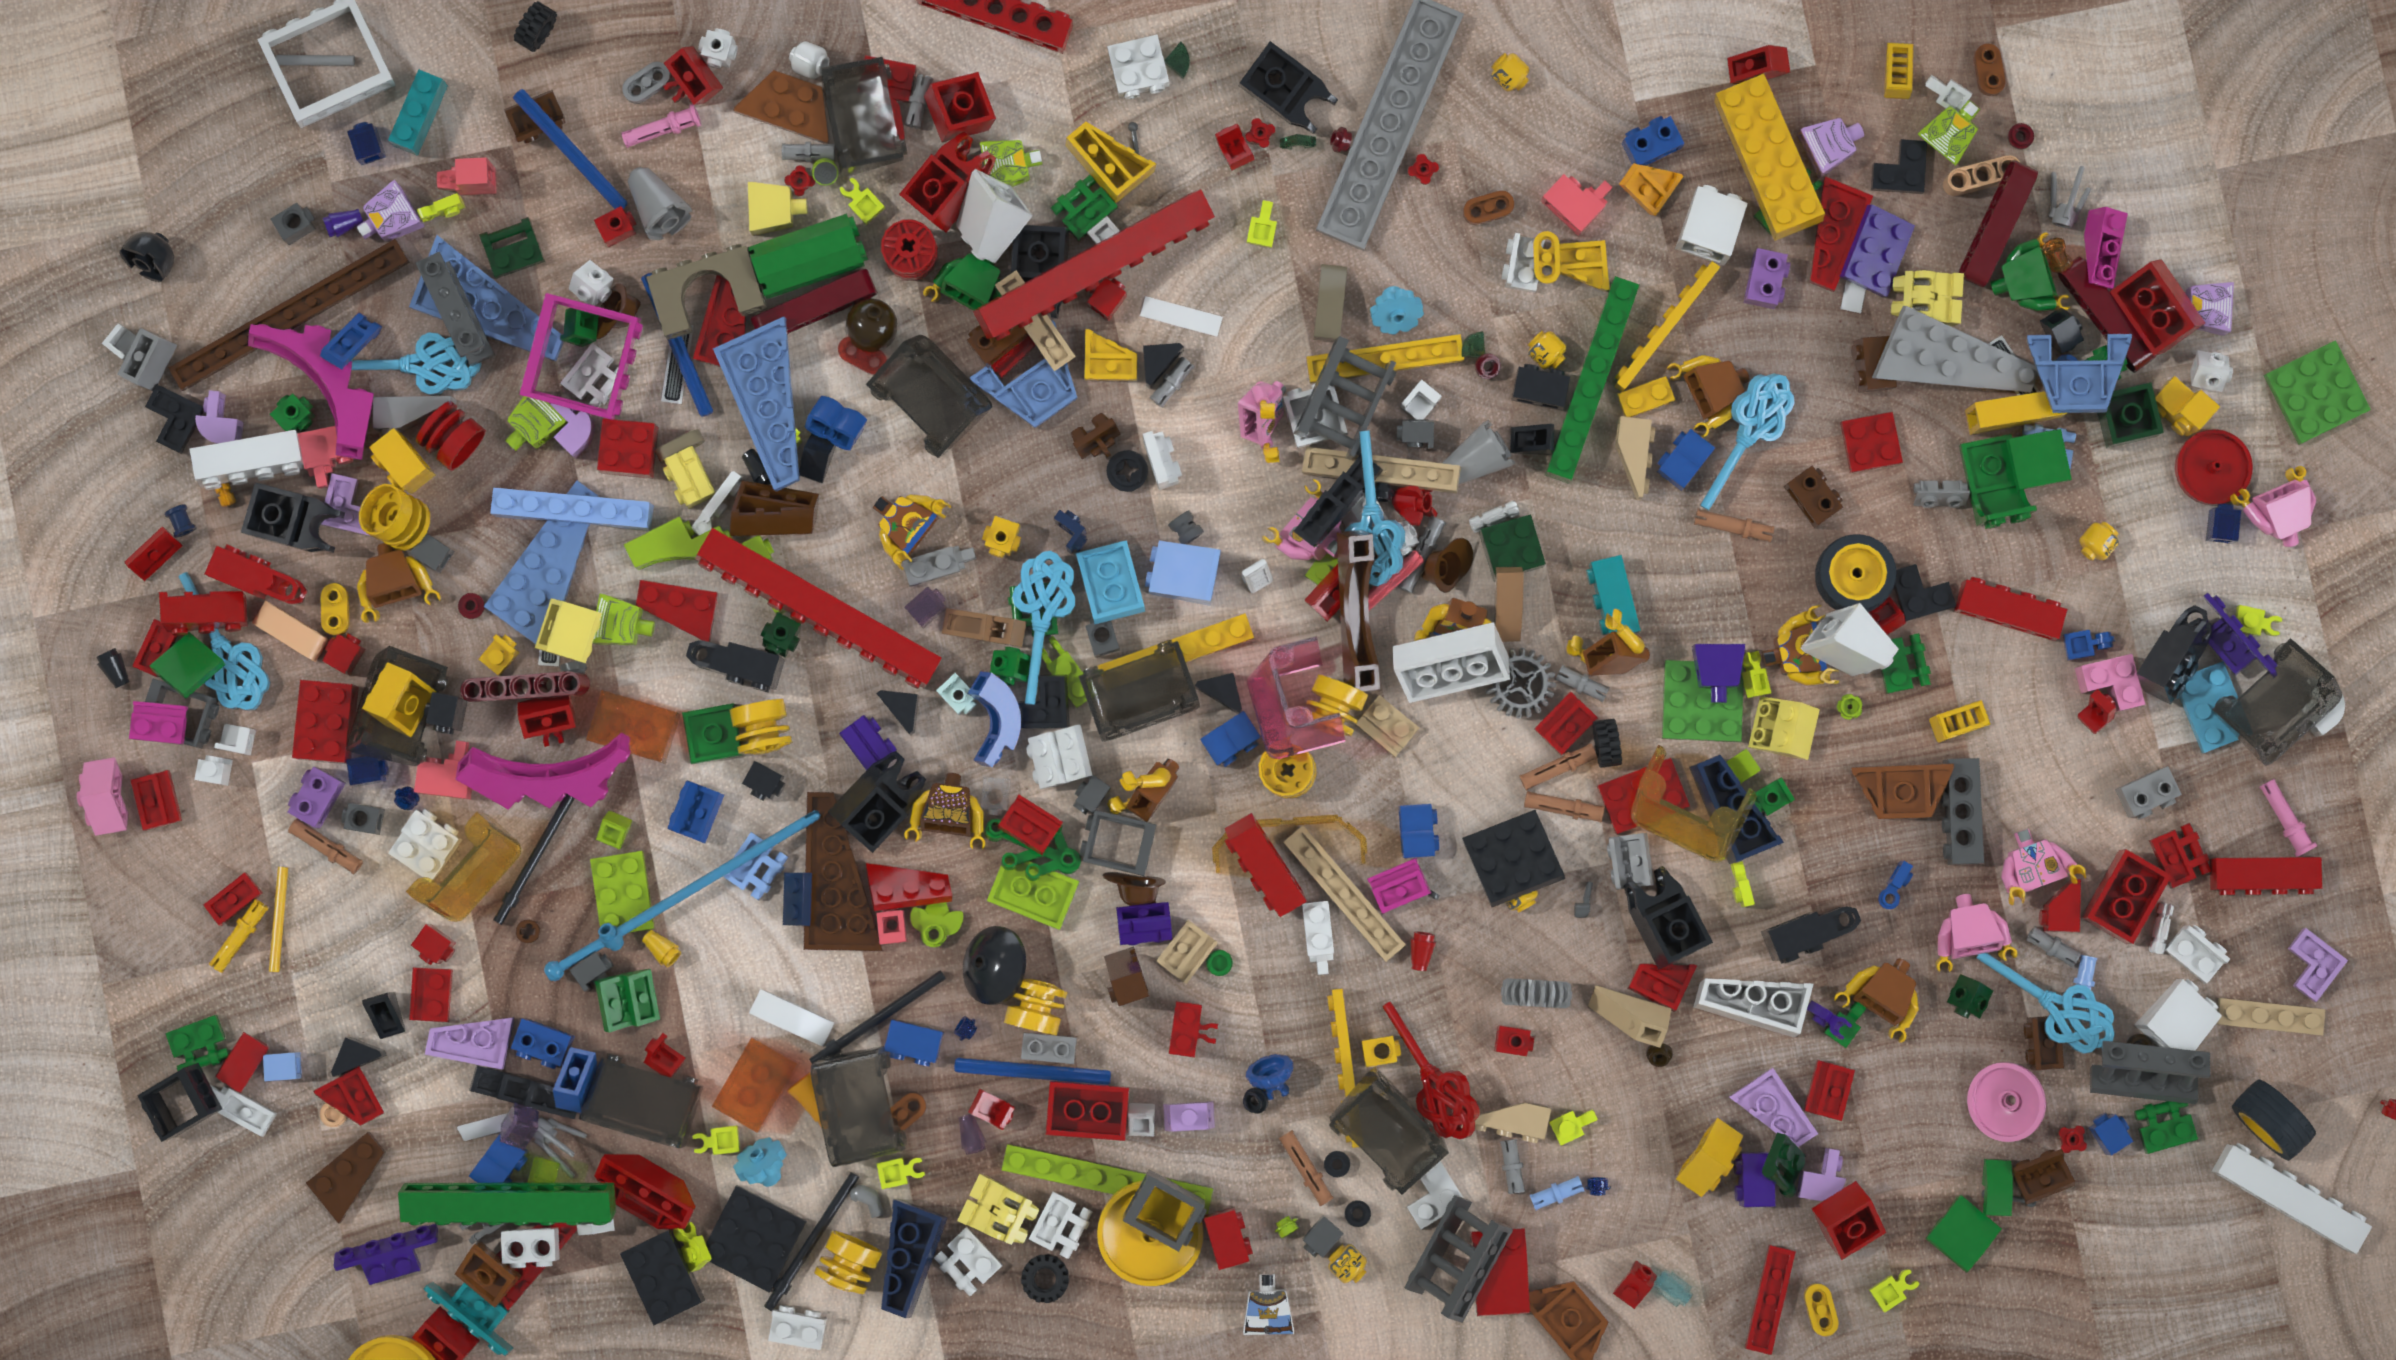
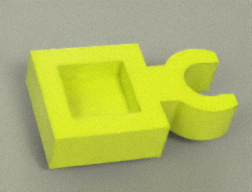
M851 177L849 180L854 185V189L851 192H847L841 186L839 188L840 192L845 198L853 200L848 206L865 225H868L885 209V206L868 188L861 192L857 180Z
M456 193L435 201L432 205L419 208L417 212L420 220L427 222L437 216H445L446 218L456 216L460 213L461 209L466 207L461 196Z
M2243 605L2237 606L2235 617L2243 625L2240 630L2244 634L2258 637L2261 635V630H2264L2269 636L2280 634L2279 631L2271 629V623L2282 622L2281 617L2271 616L2264 618L2265 610Z
M1759 651L1744 653L1742 665L1745 667L1746 672L1742 673L1747 698L1771 694L1766 668L1761 669L1760 667L1761 656Z
M1743 861L1730 864L1735 878L1736 887L1732 888L1735 902L1740 903L1741 907L1754 905L1755 902L1749 880L1746 877Z
M738 1125L711 1128V1136H707L704 1133H697L692 1136L693 1139L700 1138L704 1141L703 1147L694 1149V1153H703L709 1148L713 1149V1155L741 1152Z
M903 1157L876 1163L881 1188L886 1189L908 1184L907 1176L910 1175L914 1178L923 1177L925 1172L917 1173L913 1169L915 1163L923 1161L922 1158H914L906 1165H904Z
M1910 1269L1901 1271L1896 1281L1889 1275L1868 1289L1884 1313L1906 1299L1903 1293L1904 1290H1913L1919 1286L1918 1281H1914L1911 1284L1905 1282L1906 1276L1912 1273Z

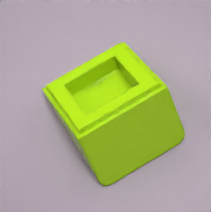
M1747 749L1726 761L1740 781V784L1761 771Z
M608 811L602 819L596 840L620 850L632 820L613 811Z

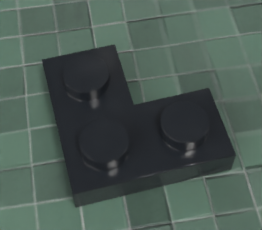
M1901 139L1899 142L1898 165L1874 163L1872 165L1871 191L1923 194L1925 188L1927 142Z
M156 384L145 407L168 418L156 442L182 454L197 426L196 415L202 416L204 408Z
M1916 564L1896 570L1894 589L1901 611L1904 613L1905 622L1957 607L1949 582L1924 589Z
M1067 674L1040 675V701H1036L1035 705L1025 704V701H1017L1021 714V729L1069 727Z

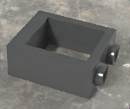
M152 679L145 702L163 704L167 690L178 692L166 682ZM194 691L189 697L204 701L206 705L195 738L185 737L184 744L202 749L203 744L206 745L210 739L211 730L209 727L212 719L215 720L218 715L219 705L217 704V698Z
M1095 810L1094 816H1088L1085 830L1090 831L1088 841H1082L1079 856H1084L1083 862L1145 876L1157 825ZM1100 819L1144 829L1136 867L1092 857Z
M1149 1169L1125 1210L1123 1221L1179 1252L1182 1245L1187 1246L1194 1234L1191 1229L1195 1222L1201 1223L1207 1210L1204 1209V1199ZM1155 1186L1194 1207L1177 1238L1138 1218L1140 1211Z

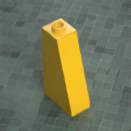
M2045 391L1975 402L1965 409L1970 435L2058 419L2067 414L2052 413Z

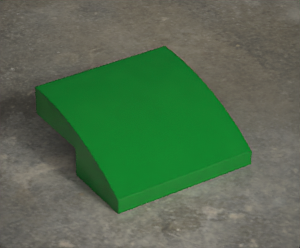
M2061 429L2006 440L2017 491L2072 480Z
M651 969L627 972L595 981L605 1032L610 1033L632 1025L638 1027L660 1020Z
M1959 1195L1944 1216L1938 1219L1925 1239L1967 1273L1984 1254L2002 1228L1966 1198Z

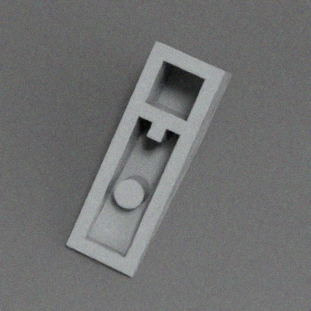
M452 396L373 397V428L381 432L382 436L393 428L399 432L406 431L426 421L445 402L451 400L456 404V399Z

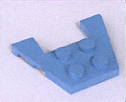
M1043 359L1006 386L1002 384L991 367H984L970 377V380L1034 428L1078 399L1067 363L1053 371L1047 360Z
M2108 334L2107 360L2052 361L2051 335H2027V344L2052 413L2107 412L2131 343L2132 334Z

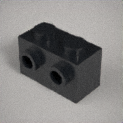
M1524 364V367H1518L1511 401L1562 411L1565 406L1570 376H1565V372L1561 370L1550 369L1549 372L1540 371L1539 366Z
M432 692L431 701L426 703L424 709V718H427L426 723L432 725L433 730L440 733L453 735L454 730L462 732L468 701L460 697Z

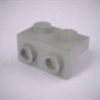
M1647 833L1609 837L1607 852L1609 858L1612 859L1611 880L1616 890L1625 889L1624 885L1632 880L1639 887L1654 885Z

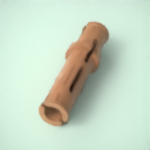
M1700 508L1697 509L1696 516L1705 517L1706 519L1695 517L1694 525L1739 534L1745 539L1752 537L1771 542L1773 536L1762 532L1774 533V526L1755 523L1750 518L1742 520L1701 510Z
M1590 743L1571 753L1567 751L1563 753L1564 756L1523 775H1519L1524 789L1527 791L1571 770V772L1577 770L1576 767L1598 759L1592 744Z
M1530 791L1526 792L1524 808L1572 816V819L1575 820L1582 818L1600 823L1604 813V806L1581 802V799L1574 801Z
M296 818L290 825L288 833L293 834L327 856L328 861L332 864L336 862L353 875L362 866L363 860L346 851L344 845L341 843L337 845L300 821V819Z
M1291 1130L1280 1137L1279 1141H1281L1292 1162L1305 1181L1303 1182L1304 1186L1309 1187L1319 1206H1322L1334 1197L1322 1180V1173L1317 1172L1293 1133L1294 1131Z

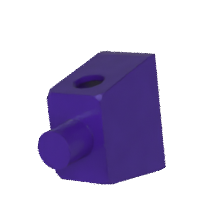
M1694 644L1692 646L1699 688H1711V703H1727V688L1739 686L1745 644Z

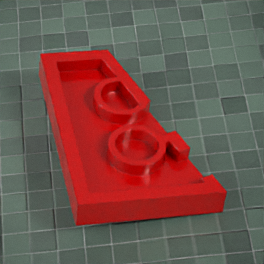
M640 580L636 606L700 640L710 642L718 593Z
M866 863V873L874 911L952 902V891L948 874Z

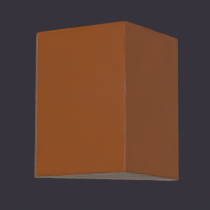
M483 1242L472 1246L455 1272L458 1278L494 1308L522 1276L514 1268H510L509 1264H502V1258Z

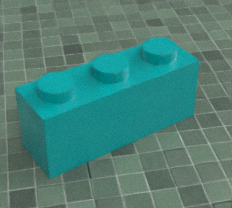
M418 69L388 139L394 147L416 156L419 155L448 87L442 78Z
M1622 555L1591 562L1589 569L1586 570L1589 585L1593 584L1596 594L1592 595L1595 609H1600L1602 620H1599L1601 634L1608 635L1612 631L1617 632V629L1611 630L1605 625L1606 613L1612 616L1614 609L1622 612L1621 623L1623 625H1627L1635 634L1640 632Z

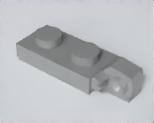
M951 546L914 557L912 562L907 559L902 561L909 586L911 587L958 573L960 570L965 569V562L977 558L973 547L960 551L959 546Z

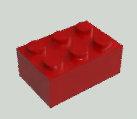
M2162 259L2149 262L2110 291L2153 356L2165 353L2205 324V321Z
M300 680L292 751L293 759L351 764L359 686Z
M2127 849L2119 850L2080 918L2126 945L2134 944L2172 875Z
M1050 1081L1046 1135L1125 1141L1130 1087Z

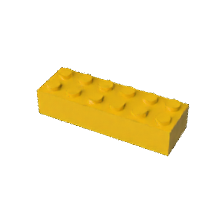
M1761 74L1717 92L1714 103L1774 241L1823 222L1825 212L1765 75Z

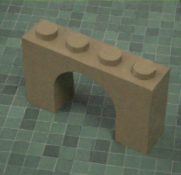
M741 244L732 245L726 248L727 252L720 254L710 252L702 255L701 260L692 262V260L681 261L676 264V268L669 270L667 268H659L652 271V275L646 277L664 336L668 340L693 333L685 307V293L689 285L696 278L703 275H719L729 281L739 313L742 316L767 309L747 246H742Z

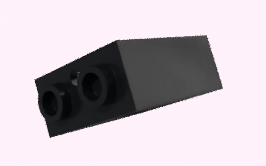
M199 1063L182 1068L137 1095L142 1109L148 1115L154 1132L161 1142L177 1137L223 1110ZM181 1081L198 1115L177 1126L160 1093Z

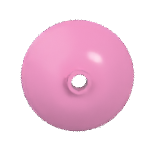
M2001 1062L1987 1066L1974 1077L1968 1090L1967 1104L1969 1114L1978 1129L1992 1139L2002 1142H2014L2024 1139L2037 1130L2044 1118L2046 1098L2042 1085L2032 1072L2021 1065ZM2010 1095L2015 1097V1104L2009 1102Z

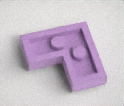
M331 474L325 502L334 509L345 512L344 518L326 519L321 525L370 536L360 526V506L353 505L359 483L358 479Z
M2303 928L2288 947V950L2308 964L2293 986L2310 1000L2317 1002L2348 960L2307 928Z

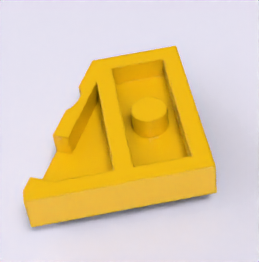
M1605 240L1560 244V274L1604 292L1609 291Z
M1085 329V380L1137 381V353L1119 346L1117 343L1094 333L1090 329Z

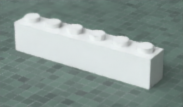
M2237 1143L2236 1146L2226 1145L2211 1172L2347 1252L2358 1253L2372 1226L2365 1223L2366 1217L2353 1210L2351 1214L2342 1209L2343 1204L2331 1197L2328 1200L2319 1196L2320 1190L2307 1183L2305 1186H2302L2296 1182L2297 1177L2288 1171L2283 1170L2280 1173L2273 1169L2275 1164L2260 1156L2259 1159H2256L2250 1155L2251 1150L2240 1143Z

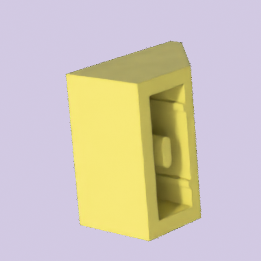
M551 598L535 648L563 658L586 663L587 658L592 652V642L595 633L600 628L602 613Z
M1760 696L1748 747L1786 757L1808 760L1820 709L1802 702Z

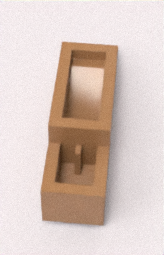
M1496 567L1494 624L1502 642L1521 641L1524 582L1522 567Z
M946 608L942 634L1022 647L1026 621Z

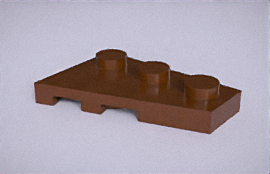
M370 1132L363 1135L306 1182L338 1224L343 1221L347 1211L355 1202L361 1189L386 1153Z

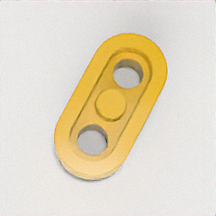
M1544 231L1539 233L1533 242L1534 274L1540 282L1549 284L1556 281L1560 275V243L1554 233ZM1544 239L1551 241L1549 249L1542 248L1541 242ZM1544 266H1551L1552 273L1550 275L1542 273Z
M337 583L326 585L321 592V625L326 633L333 636L342 635L349 628V593L344 586ZM336 591L338 597L336 600L331 601L330 594ZM336 617L338 619V624L335 627H332L330 625V621L332 618Z
M1820 1283L1809 1285L1804 1291V1302L1811 1327L1815 1333L1821 1336H1831L1837 1331L1839 1325L1831 1292ZM1814 1292L1821 1293L1819 1301L1813 1300L1812 1295ZM1823 1317L1828 1319V1324L1825 1327H1821L1819 1324L1820 1319Z

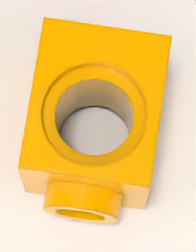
M1392 1035L1361 1041L1365 1067L1397 1062V1056H1401L1399 1040L1394 1041ZM1380 1043L1386 1044L1389 1048V1054L1382 1059L1376 1057L1374 1053L1376 1045Z

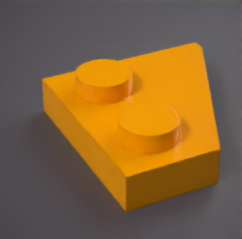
M1633 163L1619 185L1649 215L1656 216L1684 176L1680 173Z

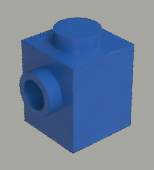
M2105 1112L2092 1120L2094 1124L2089 1127L2105 1155L2112 1156L2134 1142L2127 1132L2130 1128L2122 1116L2117 1117L2116 1114L2107 1115Z

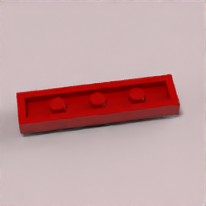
M1768 1245L1745 1349L1772 1355L1796 1251Z

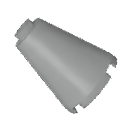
M638 167L634 169L629 175L628 185L647 237L651 240L664 239L663 234L669 232L672 236L679 232L691 219L689 212H692L689 204L649 168Z
M1489 420L1483 422L1442 462L1443 464L1459 465L1461 467L1459 484L1515 464L1514 460L1508 459L1512 455L1498 431L1493 432L1489 428L1493 425Z

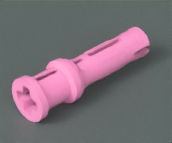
M691 104L688 109L676 113L671 111L665 118L621 133L626 147L629 148L671 132L679 134L683 129L694 125L697 127L702 125L695 105Z
M2272 779L2259 788L2263 791L2284 827L2283 835L2290 840L2296 851L2294 854L2298 857L2317 847V844L2311 841L2305 830V823L2298 821L2276 784V780Z

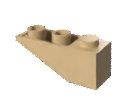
M1620 416L1617 424L1615 447L1636 500H1641L1643 494H1648L1650 479L1645 478L1646 468H1651L1652 453H1648L1649 442H1654L1655 427H1651L1652 420Z
M1595 985L1588 1007L1634 1040L1661 1048L1668 1030L1671 1008Z
M1522 1102L1479 1114L1475 1121V1130L1486 1132L1487 1127L1497 1129V1135L1512 1138V1133L1523 1135L1522 1140L1538 1143V1139L1545 1140L1551 1108Z

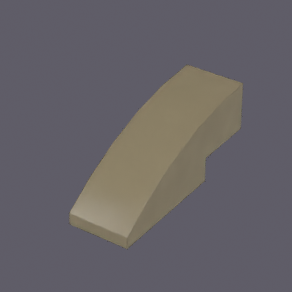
M1321 265L1313 340L1334 342L1340 336L1347 267Z

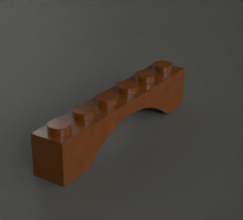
M1363 530L1337 532L1343 680L1345 684L1363 692L1379 690V663L1372 641L1368 609L1369 580L1374 562L1373 534Z

